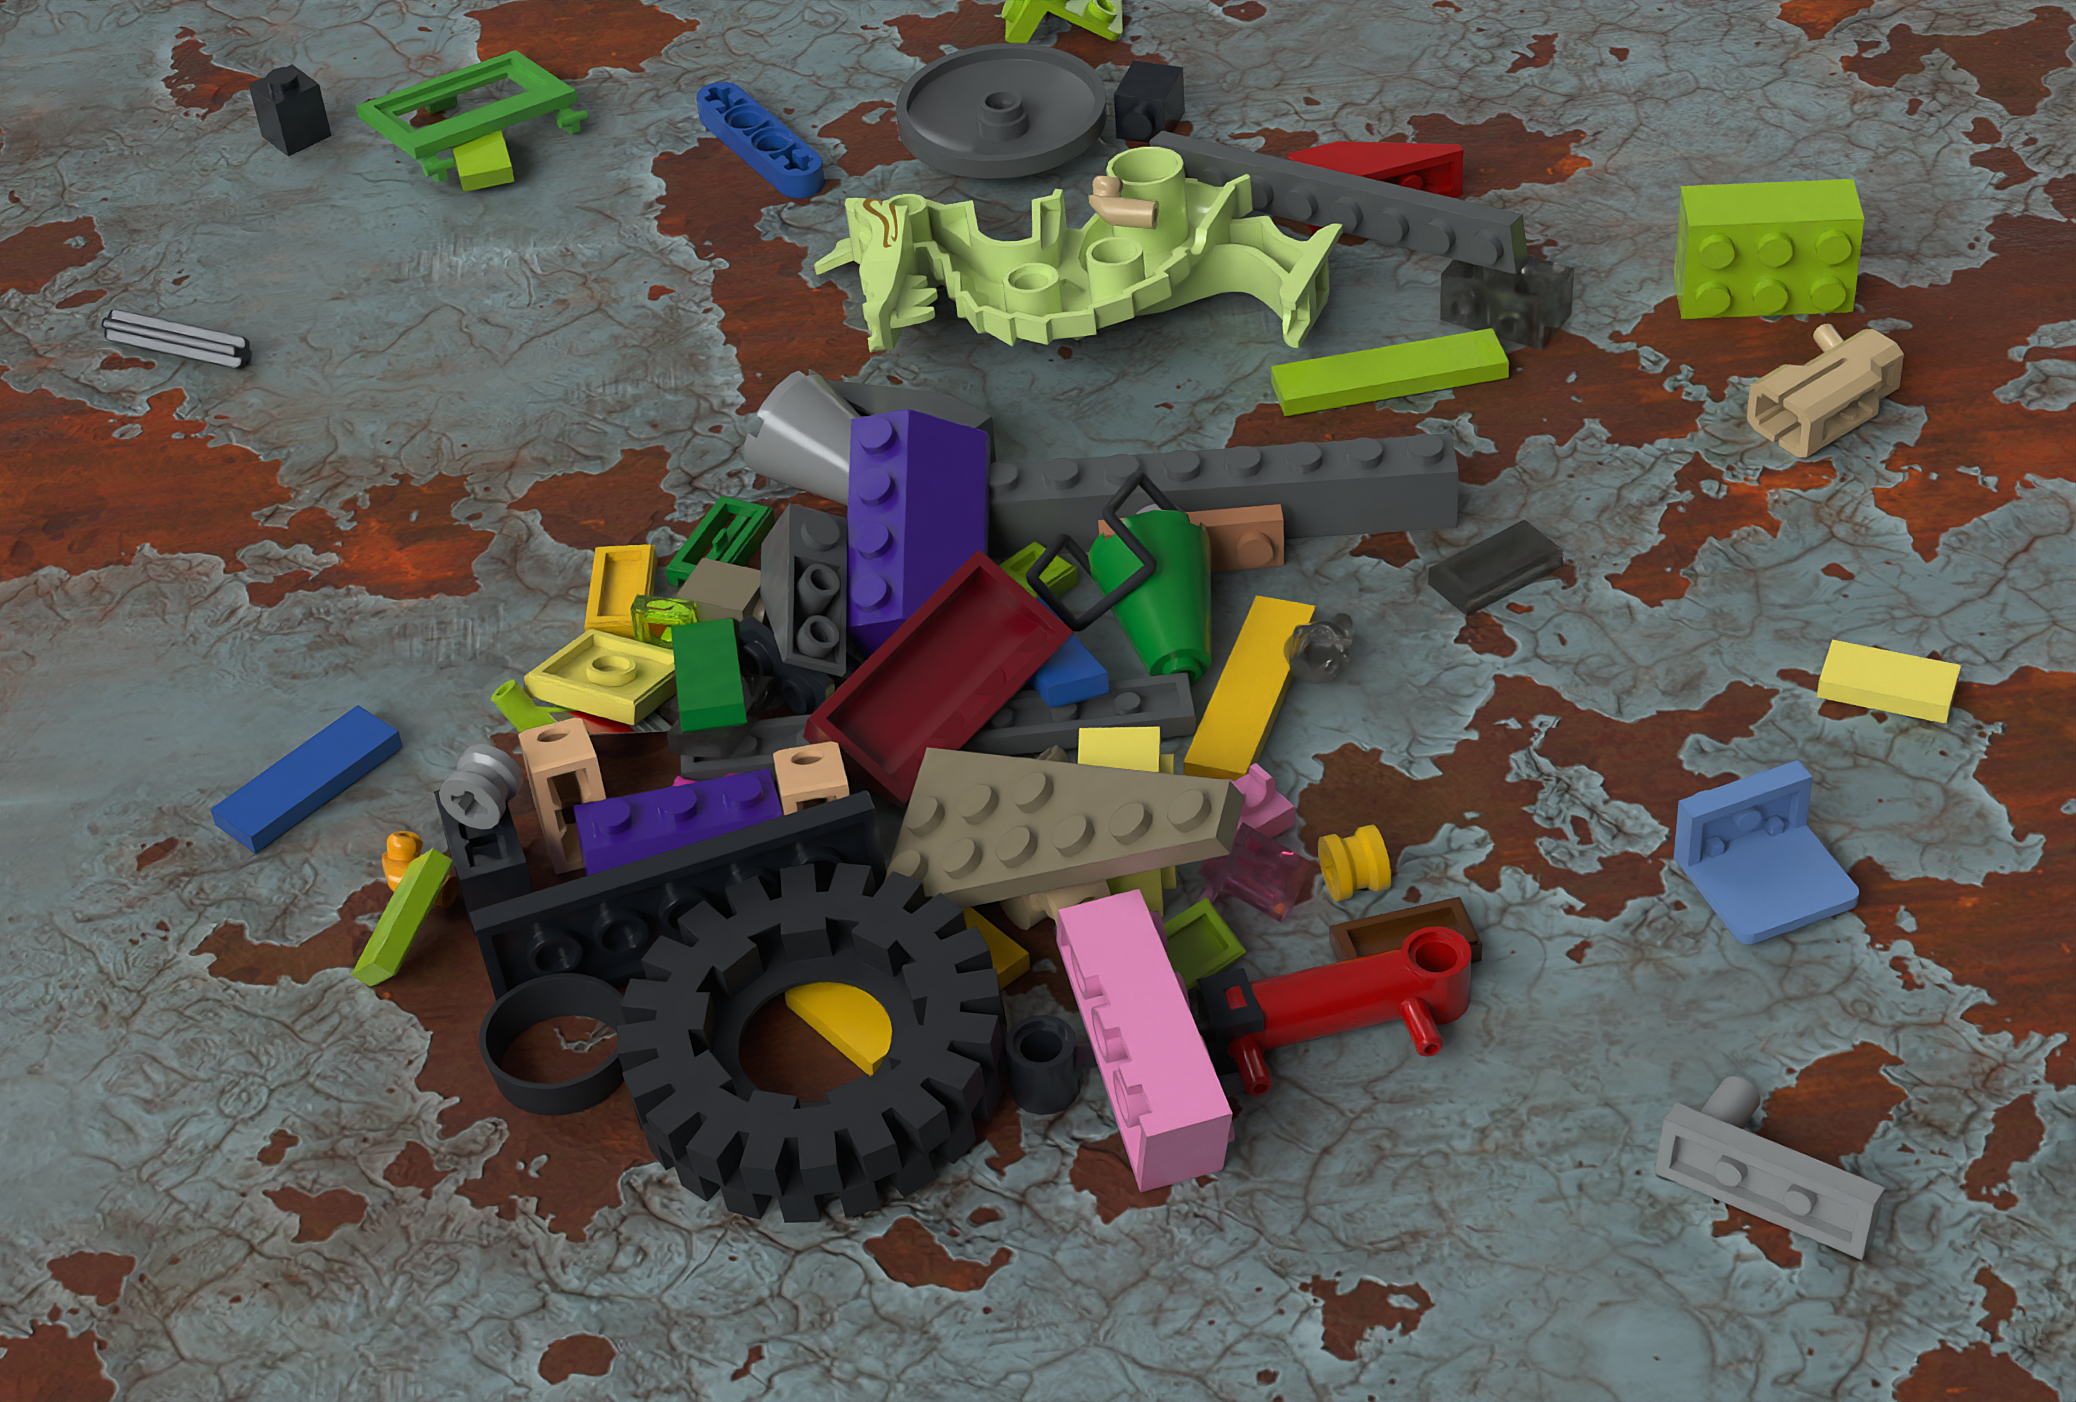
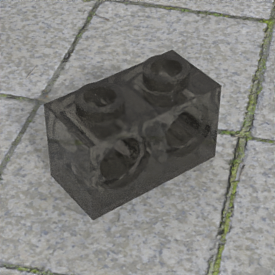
M1528 255L1529 263L1517 274H1512L1453 259L1441 273L1440 320L1475 331L1493 328L1498 338L1543 351L1572 314L1574 268Z

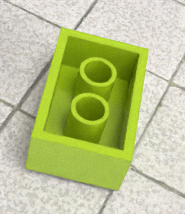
M1854 179L1681 186L1673 278L1681 319L1853 312L1864 227V215Z

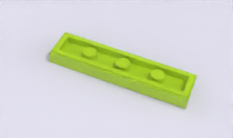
M1493 328L1270 366L1271 384L1284 416L1299 415L1509 378V360Z

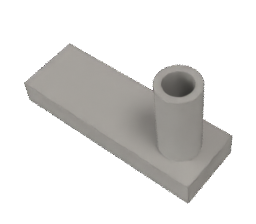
M1732 1076L1725 1078L1700 1112L1677 1102L1673 1105L1663 1121L1655 1174L1861 1260L1864 1258L1874 1241L1886 1187L1743 1130L1760 1105V1095L1753 1084L1741 1077Z

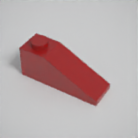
M1336 141L1287 154V160L1453 198L1463 194L1464 150L1459 144ZM1305 223L1312 233L1323 228Z

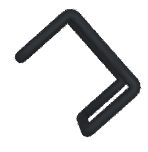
M1136 471L1130 475L1103 508L1102 517L1144 566L1078 619L1039 578L1063 547L1091 576L1088 555L1073 538L1067 534L1058 535L1026 573V580L1030 587L1072 631L1080 632L1086 629L1156 571L1157 561L1154 556L1115 514L1138 485L1161 510H1178L1150 478L1141 471Z

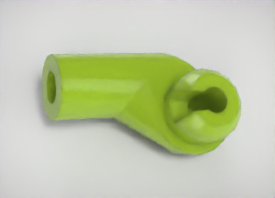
M514 679L502 684L492 694L490 699L519 733L524 730L556 723L549 715V712L578 711L556 704L554 707L537 706Z

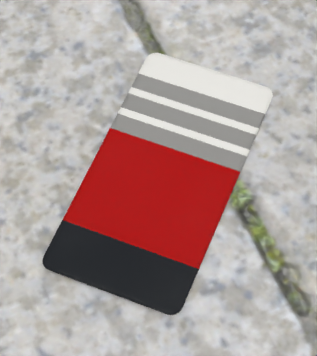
M582 711L549 712V715L556 722L571 718H582L588 735L674 730L654 711L635 726Z

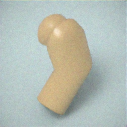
M1096 176L1092 184L1093 195H1089V204L1105 222L1121 227L1156 229L1160 212L1158 201L1121 198L1123 181L1120 178Z

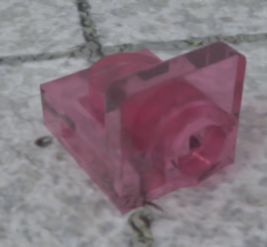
M1242 822L1236 831L1230 855L1202 860L1197 874L1204 877L1206 881L1196 902L1207 897L1212 903L1223 889L1281 923L1293 908L1312 862Z

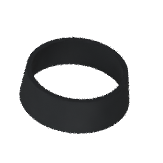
M558 973L537 977L505 993L486 1014L479 1033L480 1052L501 1094L511 1104L524 1111L550 1116L580 1112L597 1105L609 1097L624 1081L622 1074L624 1071L617 1048L603 1064L591 1072L572 1080L557 1083H532L519 1080L503 1072L501 1065L507 1048L517 1036L529 1027L550 1018L571 1015L590 1017L607 1024L617 1033V1026L626 1025L621 1009L623 995L612 985L601 979L577 973Z

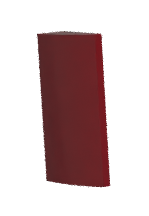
M978 549L807 719L803 738L811 745L829 741L837 742L845 772L874 793L904 809L910 802L926 748L960 751L1072 637L1074 631Z

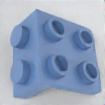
M1799 760L1769 770L1759 771L1752 776L1711 790L1698 792L1678 802L1674 859L1735 939L1743 944L1750 945L1853 909L1858 904L1859 888L1807 826L1813 776Z

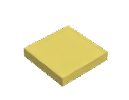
M589 629L524 676V691L529 697L635 726L677 693L673 650Z

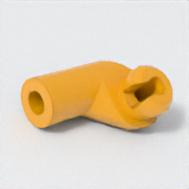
M395 831L387 838V851L382 853V867L388 886L393 892H395L409 863L421 856L420 852L423 842L421 837L413 832ZM448 874L433 905L448 908L453 904L458 891V880L455 876Z

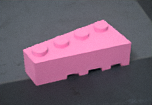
M1140 889L1059 909L1056 941L1140 1193L1223 1170L1227 1144L1235 1140L1232 1122L1233 1113L1211 1063L1205 1041L1199 1034L1190 1012L1188 993L1183 978L1179 972L1174 973L1166 954L1168 952V939L1159 912L1148 911Z

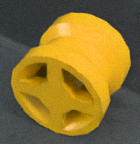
M1374 824L1359 827L1353 836L1341 838L1336 834L1319 837L1318 855L1326 887L1335 902L1351 899L1355 890L1368 888L1373 892L1390 889V862L1383 838Z

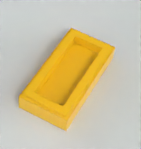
M655 545L595 548L584 625L585 632L589 629H594L636 641L648 640L650 625L648 624L646 613L653 604L658 563ZM648 600L650 604L646 605L644 601Z

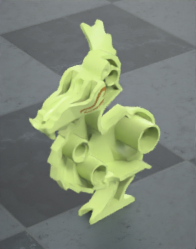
M1139 147L1117 154L1108 162L1106 172L1108 177H1117L1123 181L1121 198L1158 201L1160 212L1156 229L1110 225L1097 213L1090 218L1082 229L1067 228L1063 189H1055L1050 196L1032 200V237L1019 241H999L982 234L978 230L973 200L944 205L916 194L897 195L884 201L873 198H846L845 208L850 238L838 241L836 248L827 256L817 261L814 267L816 275H819L854 260L860 264L861 286L867 300L866 303L862 304L864 319L867 321L869 331L872 332V336L868 338L870 352L894 350L903 327L933 319L935 317L934 307L927 306L937 299V290L935 288L941 284L946 287L948 298L956 301L958 318L968 319L978 334L990 333L1012 347L1024 339L1047 345L1054 339L1072 337L1078 341L1085 336L1097 335L1096 329L1134 318V316L1165 312L1219 293L1244 292L1252 294L1277 313L1283 320L1284 341L1288 346L1300 349L1327 303L1330 291L1328 256L1343 233V224L1328 225L1318 230L1308 241L1295 240L1283 235L1269 216L1242 218L1253 210L1251 179L1248 174L1227 182L1224 187H1214L1198 182V179L1185 178L1184 162L1181 156L1173 150L1162 147Z

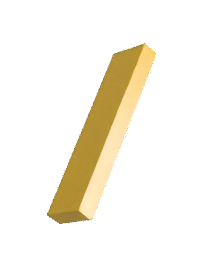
M1256 595L1183 761L1184 775L1224 780L1229 778L1234 782L1248 774L1251 765L1258 763L1316 624L1315 605Z

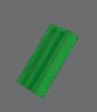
M720 496L665 568L668 584L679 587L684 580H687L696 568V563L712 543L713 548L705 558L744 567L775 525L774 509ZM733 514H737V516L729 525V527L725 529L724 526L727 524V522L730 520Z

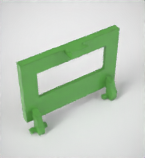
M516 50L356 105L357 114L361 120L411 157L418 160L423 166L424 175L426 177L431 176L436 182L447 180V170L456 166L452 157L441 160L436 156L435 153L549 112L556 118L558 127L560 129L564 128L570 134L581 131L580 122L589 118L585 109L574 112L569 108V105L578 102L575 89ZM505 78L511 79L527 90L418 130L398 117L425 107L426 111L433 114L458 105L457 95Z

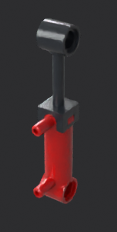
M1439 926L1425 927L1409 935L1404 940L1402 948L1249 982L1244 968L1196 979L1198 1015L1192 1017L1199 1034L1205 1041L1217 1076L1239 1072L1246 1093L1252 1096H1261L1267 1093L1273 1084L1265 1064L1266 1050L1401 1019L1405 1023L1417 1053L1424 1057L1433 1056L1442 1049L1444 1044L1436 1025L1448 1024L1458 1020L1467 1011L1470 1003L1472 956L1470 944L1463 935L1452 929ZM1037 1015L1020 1020L1010 1029L1006 1037L1011 1097L1017 1106L1029 1113L1048 1115L1067 1109L1076 1101L1080 1092L1079 1079L1083 1077L1082 1071L1098 1067L1090 1040L1076 1043V1035L1071 1026L1058 1017Z

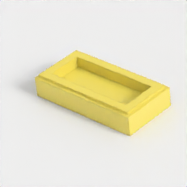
M1832 639L1819 679L1817 697L1947 724L1959 682L1961 665Z

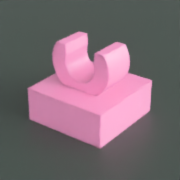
M1257 763L1251 765L1249 773L1233 782L1231 779H1227L1245 797L1233 846L1243 855L1295 825V806L1276 790L1275 779Z

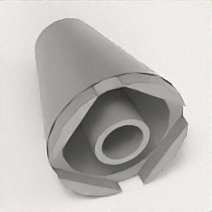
M810 369L808 376L800 371H796L775 387L758 410L756 416L762 419L764 423L757 438L750 433L747 434L744 443V460L751 470L761 476L848 506L851 419L861 416L822 375Z

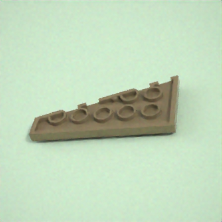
M927 747L885 881L892 871L921 881L926 902L941 892L959 908H966L1230 855L1245 797L1230 780Z

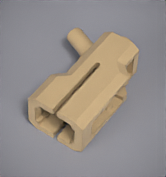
M1832 324L1820 325L1814 331L1813 339L1824 352L1823 354L1804 365L1784 364L1750 384L1747 410L1748 422L1756 432L1772 442L1779 440V446L1797 458L1810 456L1878 414L1879 400L1900 387L1904 354L1896 342L1874 329L1862 330L1844 341Z

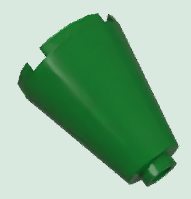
M1152 510L1131 515L1121 521L1154 556L1157 561V568L1153 575L1114 605L1111 611L1149 676L1187 672L1189 685L1192 686L1209 670L1212 662L1211 541L1207 528L1201 522L1199 526L1190 523L1188 514L1178 510ZM1102 533L1094 540L1088 554L1091 576L1103 597L1107 596L1144 566L1117 534L1105 540L1104 533Z

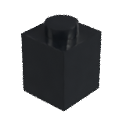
M1133 60L1114 93L1117 139L1149 143L1161 131L1174 132L1185 112L1183 67Z
M293 64L288 67L274 69L266 77L249 84L262 137L285 155L291 156L332 136L320 85Z

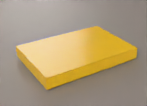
M961 908L964 912L967 929L977 926L990 949L993 967L997 970L1000 990L1030 969L1029 953L973 908ZM834 982L810 983L784 992L786 1005L866 1074L871 1076L879 1068L889 1050L892 1027L885 1009L873 996L859 988Z

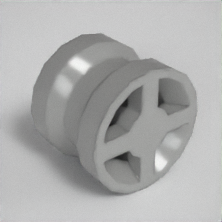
M471 745L464 751L458 761V772H453L441 785L439 796L441 804L446 811L457 821L472 828L489 829L498 824L506 809L505 801L514 798L520 790L524 780L523 774L516 761L506 752L490 745Z

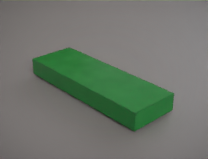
M733 618L671 626L682 732L731 727L747 723Z

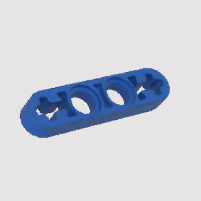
M715 82L704 86L698 91L696 100L699 120L702 125L781 194L791 198H807L819 193L823 189L825 178L820 155L743 89L734 83Z

